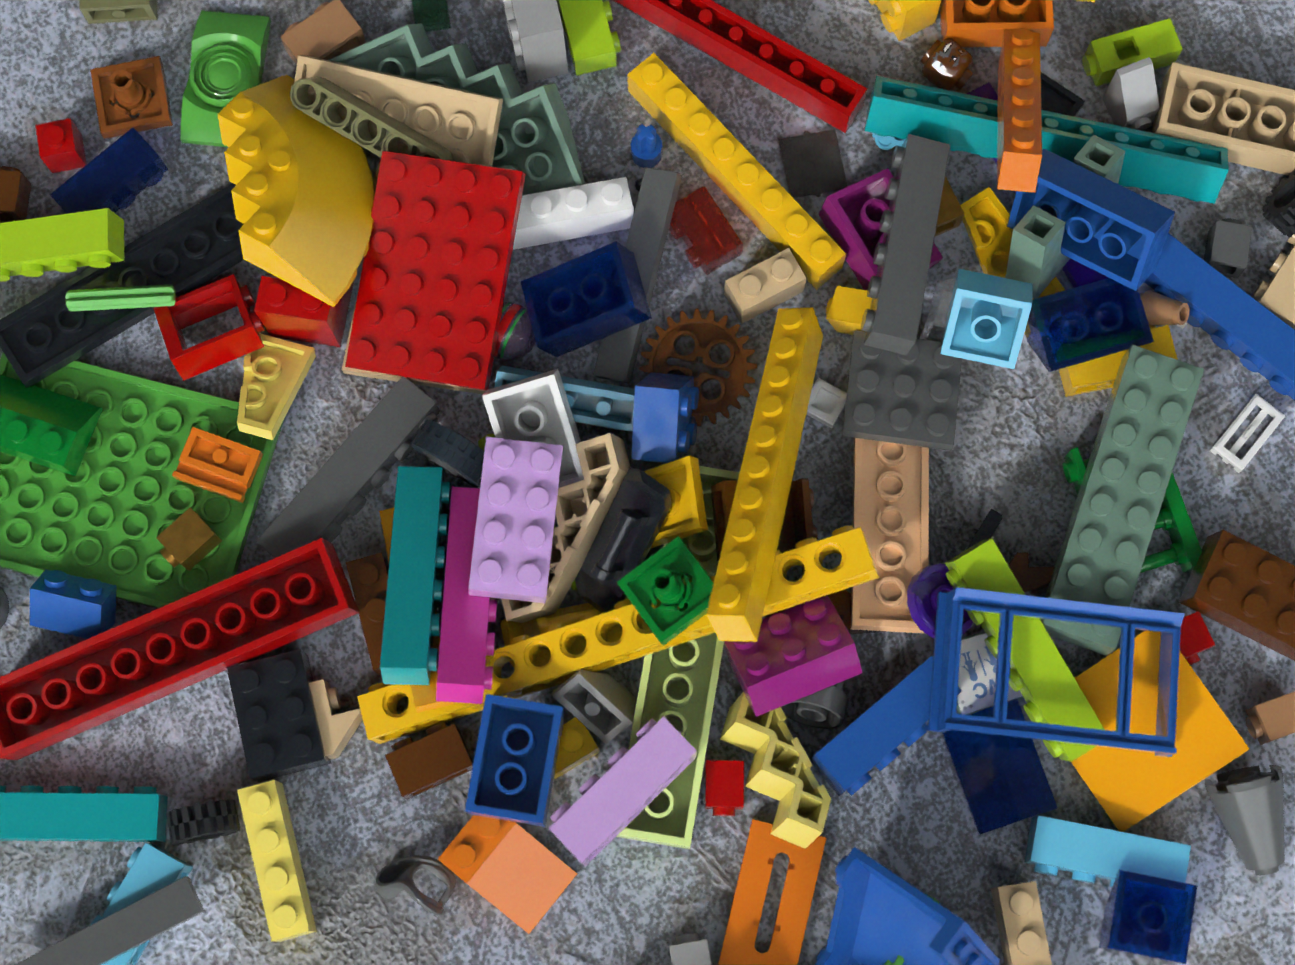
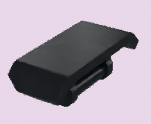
M629 468L575 579L578 596L602 614L614 610L615 604L626 599L627 596L617 582L644 562L671 508L672 502L669 489L641 469Z

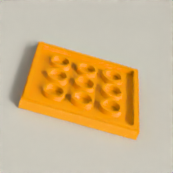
M1145 630L1136 636L1134 640L1130 733L1156 736L1161 632ZM1120 648L1075 677L1105 730L1116 731ZM1180 652L1175 734L1177 754H1172V757L1155 756V752L1096 746L1071 763L1118 831L1124 832L1247 752L1250 748Z

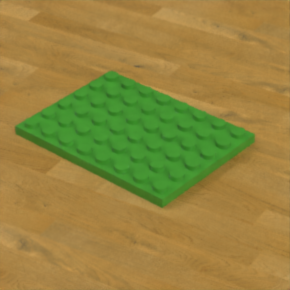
M3 353L0 360V374L21 381ZM78 361L71 362L34 384V386L101 407L103 410L76 477L0 452V568L38 578L45 569L63 571L66 574L86 579H97L103 583L116 585V598L156 609L236 575L283 422L274 440L241 432L237 424L239 402ZM192 427L257 449L264 454L252 484L247 489L244 503L182 482L172 476L178 467L180 455ZM191 507L222 542L188 571L180 563L174 568L159 551L164 546L156 537Z

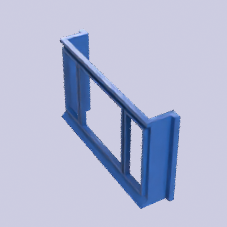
M959 587L954 588L948 593L939 592L928 731L946 732L958 730L1155 752V756L1172 757V754H1177L1175 734L1180 632L1185 613ZM963 610L1000 614L993 718L956 714ZM1013 615L1121 627L1116 731L1007 719ZM1135 629L1161 632L1156 736L1130 733Z

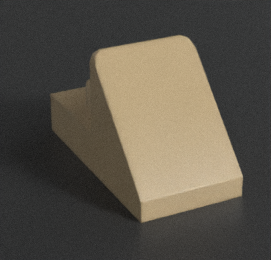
M324 679L310 682L309 686L324 754L331 760L339 758L363 720L361 710L355 709L336 714V710L341 709L337 688H330V684Z

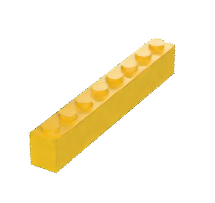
M652 53L627 74L628 92L780 252L788 248L790 249L806 276V280L816 290L843 268L846 253L655 53Z

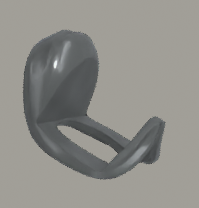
M422 855L406 856L389 863L379 871L375 880L376 890L384 899H393L402 891H406L415 902L428 912L433 913L435 917L443 913L444 905L450 898L456 885L455 876L449 868L435 858ZM418 869H426L432 872L446 884L447 888L438 902L421 893L414 884L413 875Z

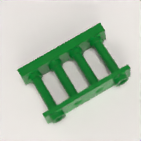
M1078 447L1068 452L1064 457L1065 462L1062 464L1065 478L1068 483L1074 484L1077 495L1090 459L1082 460ZM1173 472L1171 473L1154 530L1160 528L1164 531L1167 530L1172 544H1170V549L1145 556L1140 573L1175 563L1177 566L1180 565L1183 573L1193 570L1202 553Z

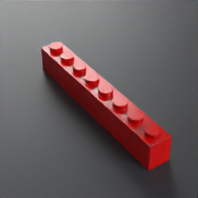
M613 0L844 133L848 131L864 106L867 93L866 87L712 0Z

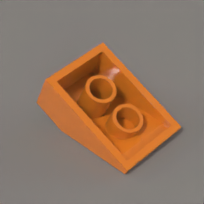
M477 815L471 817L438 858L454 874L528 934L533 931L578 875L516 822Z

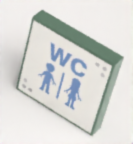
M985 631L961 639L958 687L962 692L957 695V702L959 703L956 709L957 714L974 715L994 708L997 659L991 654L985 643V638L988 637ZM1009 685L1007 704L1024 699L1020 690L1016 692Z

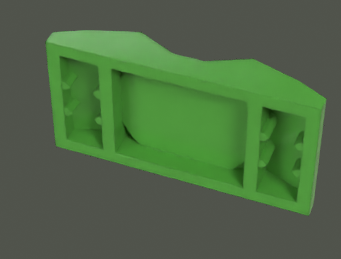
M201 10L192 38L189 79L183 93L180 133L182 143L227 147L222 143L217 114L239 92L262 83L271 25L270 17Z

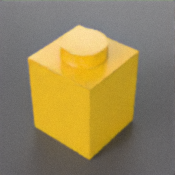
M837 286L834 296L828 300L826 319L837 333L853 335L854 330L862 331V318L865 310L870 309L872 298L867 297V290Z

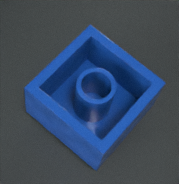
M651 372L635 385L631 459L669 463L680 459L688 452L690 445H695L697 425L692 423V409H697L699 389L694 387V376Z

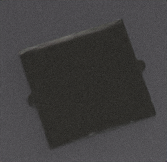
M835 129L816 133L805 131L803 135L778 139L788 193L793 198L809 195L821 197L822 193L842 190L847 187Z

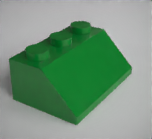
M0 374V452L76 477L103 409L34 385L26 388L22 381Z

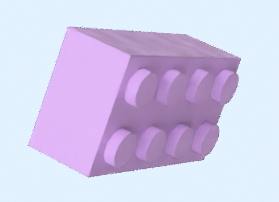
M486 437L468 588L469 595L546 603L563 445Z
M664 716L658 722L653 718L650 719L636 733L638 742L630 750L625 746L620 748L608 760L607 763L610 769L601 778L597 774L590 777L579 789L582 796L572 806L565 802L550 817L554 822L549 827L550 831L585 867L696 759L697 750Z

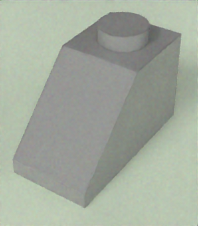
M1150 57L1116 70L1102 98L1115 125L1144 131L1153 124L1152 121L1160 107L1154 68Z
M579 669L552 692V696L605 744L633 723L636 698L610 674Z

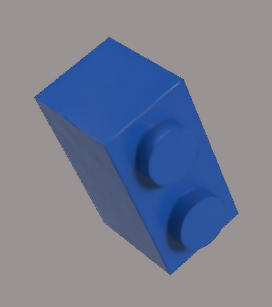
M45 569L30 587V625L85 639L110 630L116 621L117 586L103 583L97 579H86L69 575L59 570Z

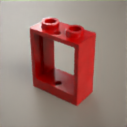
M234 274L177 297L173 306L153 308L170 360L183 381L264 347L260 332L265 331L264 325L255 311L251 312L250 309L251 306L255 305L254 298L247 285L241 287ZM238 306L244 323L243 326L187 348L181 329Z

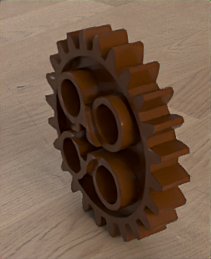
M695 308L692 319H689L682 310L680 311V322L678 323L668 316L666 319L669 328L666 331L659 326L655 327L656 332L660 336L658 340L646 339L653 349L652 352H641V356L648 359L649 364L639 367V370L649 374L651 372L671 374L679 371L684 373L685 376H694V372L691 369L670 365L667 363L668 358H675L696 364L698 359L702 358L703 364L706 367L728 371L730 373L729 378L700 372L698 378L694 377V387L699 389V400L697 409H692V417H695L698 427H702L704 417H708L711 423L716 425V414L720 412L729 419L728 407L732 405L741 410L742 406L737 398L739 396L750 398L751 396L744 389L745 384H756V380L748 376V371L758 369V365L747 361V358L753 356L756 352L754 349L743 348L750 338L748 335L737 338L736 335L741 326L736 324L728 329L729 317L727 315H724L719 322H716L714 310L709 311L706 319L702 318L698 308ZM684 336L693 338L695 342L693 352L687 356H681L676 351L677 341ZM718 345H725L730 349V358L724 364H716L711 360L712 349ZM709 380L718 381L722 387L720 396L714 400H708L702 394V387Z

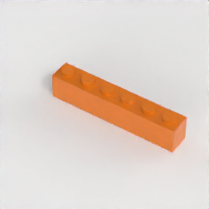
M1004 29L998 63L997 189L1035 193L1042 159L1040 33L1027 29Z

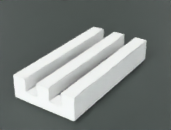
M1255 394L1210 449V452L1214 455H1220L1223 462L1226 464L1230 463L1234 466L1233 469L1240 473L1284 419L1285 415L1258 394ZM1256 405L1259 406L1261 411L1233 446L1227 450L1224 445ZM1267 414L1272 416L1271 422L1241 459L1235 456Z

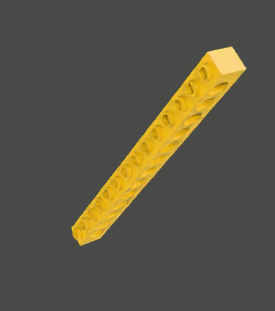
M852 525L840 527L831 532V537L817 541V538L802 540L795 544L796 549L784 553L777 550L763 616L879 578L862 528L854 529ZM837 553L842 556V561L838 567L826 569L822 566L823 560L828 554ZM800 565L805 567V573L800 580L792 582L786 579L787 571L792 566ZM715 576L710 577L711 580L714 582ZM657 598V605L651 603L653 608H657L661 604V602ZM628 599L615 604V609L603 614L600 611L588 612L579 617V622L565 626V623L553 624L544 628L543 634L531 638L529 635L517 636L508 641V646L496 650L494 648L493 656L486 655L485 666L493 667L491 690L484 689L482 704L455 702L453 705L417 713L411 685L383 683L370 686L368 693L359 695L357 698L368 740L382 744L430 728L439 723L448 722L481 711L484 708L486 694L517 699L562 684L579 669L598 672L715 633L705 614L663 646L651 630H643L642 624L644 619ZM614 626H622L621 638L616 642L609 643L607 641L608 631ZM585 637L587 641L585 650L580 654L573 655L571 651L573 642L578 638ZM549 649L551 653L549 662L544 666L538 667L536 664L537 655L542 650ZM514 661V673L510 677L503 679L501 676L502 667L505 663ZM407 696L409 700L408 708L403 713L398 714L396 709L397 703L401 698Z

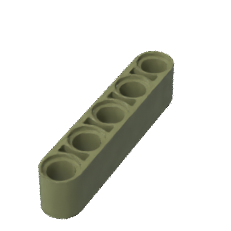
M325 78L299 79L291 87L290 98L298 110L379 157L382 156V151L401 153L398 149V142L400 138H403L408 145L407 154L429 158L433 156L436 159L454 161L451 152L443 146ZM310 85L316 91V100L314 101V103L308 97V88L310 87ZM340 103L345 106L347 111L345 120L340 118L338 114ZM370 120L377 126L375 138L368 131Z

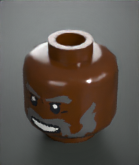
M937 39L920 60L924 64L922 67L923 76L939 89L950 91L956 86L961 90L974 74L969 69L973 63V56L953 39H946L943 42Z

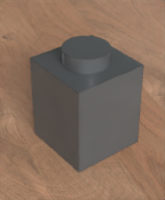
M1231 218L1216 220L1207 234L1204 261L1222 275L1238 278L1247 268L1253 226L1242 225L1241 221Z

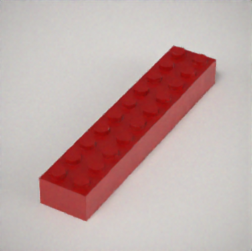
M320 538L1 676L0 759H22L227 670V667L242 664L360 613L334 545Z

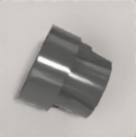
M845 681L781 706L786 717L800 724L821 729L838 728L843 724L848 704V696L843 692Z

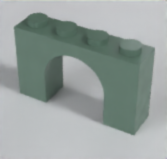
M1093 135L1074 157L1073 163L1118 184L1125 151ZM1033 205L1013 229L1005 278L1032 283V299L1036 300L1070 258L1061 253L1066 222Z

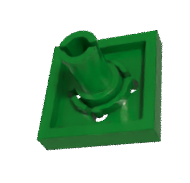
M678 536L620 579L617 584L659 642L664 646L707 614L714 582ZM687 575H691V576H692V582H691V583H690V581H689L690 578H689ZM657 598L661 602V604L659 607L653 608L651 603L657 605ZM685 604H688V607L685 611L678 610V605L681 609H683L685 607Z

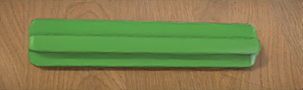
M171 284L68 290L65 301L68 310L71 312L163 307L175 305L176 291Z

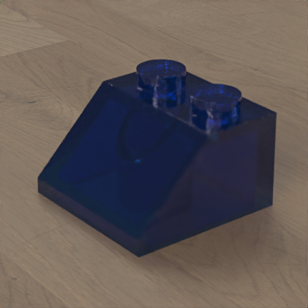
M1118 870L1104 910L1099 948L1175 964H1186L1197 885Z

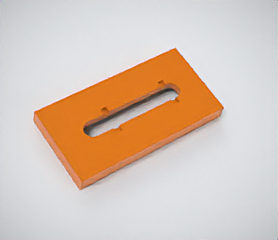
M752 819L718 965H798L827 837L818 836L808 847L802 848L771 835L773 824ZM778 853H785L789 857V865L770 947L767 952L759 953L755 949V940L773 862Z

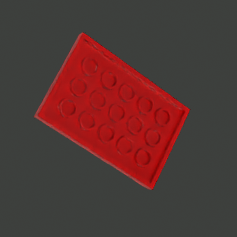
M382 151L371 214L374 220L373 229L369 240V249L363 260L345 367L484 391L489 389L526 176L523 171Z

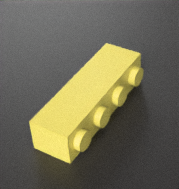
M271 780L237 790L271 941L281 942L317 932L283 783Z

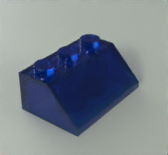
M1111 278L1033 299L1025 328L1027 342L1048 372L1125 351L1132 345L1142 346L1154 342L1139 290L1135 291Z
M1018 699L1008 701L1007 719L1025 721ZM994 706L971 715L993 718ZM958 730L942 732L979 835L1058 808L1033 739Z

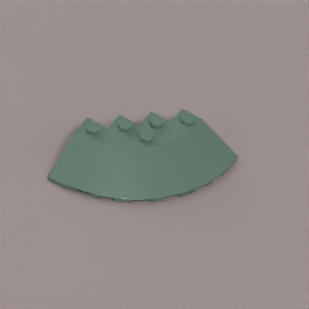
M422 23L407 24L329 59L330 61L502 98L503 103L492 167L523 171L526 176L522 195L585 184L569 116L555 83L540 86L523 94L511 63L496 65L478 73L466 43L454 44L434 53Z

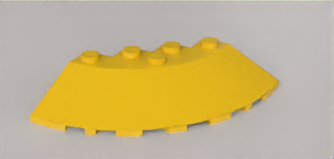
M286 74L239 92L217 114L222 143L229 147L224 152L229 181L236 185L231 190L236 220L244 224L238 230L243 259L335 307L350 288L357 275V268L363 256L366 257L369 249V240L374 222L371 217L375 196L372 173L366 154L359 144L298 110L293 105L290 98V90L295 79Z

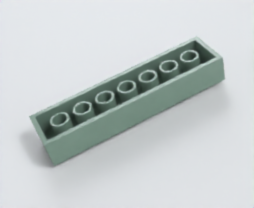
M1132 345L1124 354L1047 588L1046 598L1130 607L1204 372L1203 368ZM1040 618L1050 636L1105 656L1116 650L1121 635V627Z

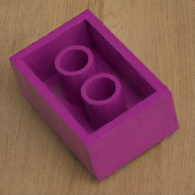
M828 595L763 618L757 642L723 641L730 665L756 717L862 674L855 642Z

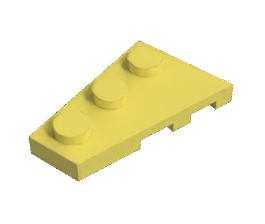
M260 333L264 347L244 356L243 386H241L237 424L241 432L274 440L316 355L313 347Z

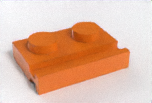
M192 427L180 455L178 467L172 476L182 482L244 503L247 489L252 484L264 454L257 449Z

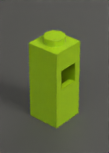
M1169 18L1090 41L1082 58V63L1086 75L1092 76L1095 87L1110 83L1117 69L1148 57L1151 58L1154 70L1169 66L1172 62H1176L1183 48L1172 20Z

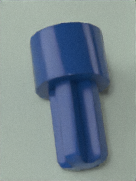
M641 124L637 127V133L631 141V156L634 163L639 167L652 168L661 161L663 154L662 140L652 124L648 127Z

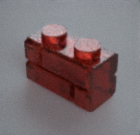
M705 186L675 203L669 231L676 240L679 238L683 239L688 247L685 250L686 256L695 269L701 267L704 273L708 275L742 254L743 243Z

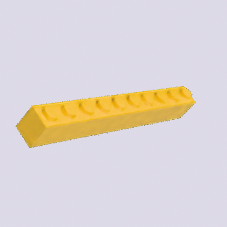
M813 307L779 308L706 614L719 641L757 642L823 340V333Z

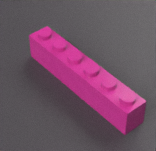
M452 486L436 689V701L482 704L484 689L491 690L493 667L485 666L486 655H494L495 633L487 631L488 622L495 623L497 600L490 599V597L469 595L468 590L480 488Z

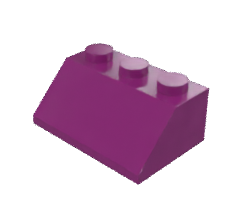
M888 168L827 196L818 213L833 240L846 253L845 260L864 290H868L872 275H877L878 265L873 264V258L877 244L883 242L884 232L879 231V225L884 210L889 209L890 200L885 199V193L889 179L891 177L894 178ZM934 242L929 269L943 258Z

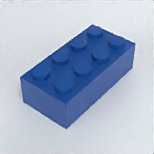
M1043 149L1035 193L1016 191L1007 227L1014 229L1034 205L1066 222L1061 244V253L1136 291L1156 270L1175 211Z
M932 656L819 750L810 760L815 769L838 796L846 790L852 796L872 779L867 773L874 766L879 771L883 770L901 754L897 749L901 743L904 742L910 747L928 731L926 722L929 720L933 667ZM958 687V694H960L962 690Z

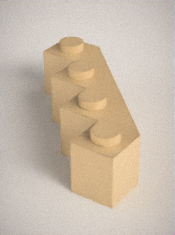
M608 433L575 444L584 480L558 488L555 514L558 527L554 528L546 603L501 599L507 621L524 623L557 612L581 569L629 468H631L623 439Z

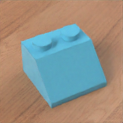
M958 269L940 354L1014 369L1032 307L1033 284Z

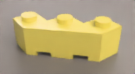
M742 692L729 707L720 740L754 754L745 787L779 801L771 835L806 848L823 833L831 797L824 785L819 786L810 769L813 765L798 737L793 738L784 722L787 717L782 708L779 707L756 717L744 692Z

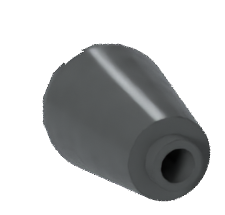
M1269 765L1271 772L1261 773L1259 766H1250L1216 775L1218 783L1214 784L1210 779L1205 781L1206 791L1247 870H1255V874L1259 876L1278 872V866L1285 862L1284 775L1281 766Z

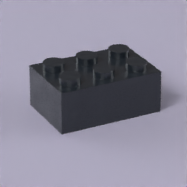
M299 649L227 667L250 779L261 782L332 764L331 759L327 758L324 754L309 683L314 682L309 657L305 652Z

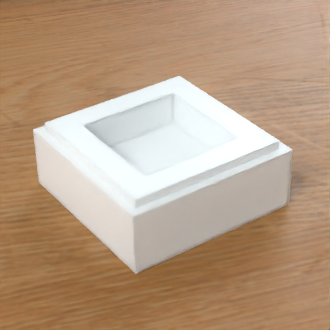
M818 378L811 391L806 415L832 428L845 406L846 392Z

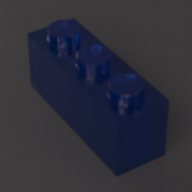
M132 127L52 192L50 196L65 214L109 208L116 213L120 209L129 207L135 201L136 196L146 187L156 185L168 168L154 149Z

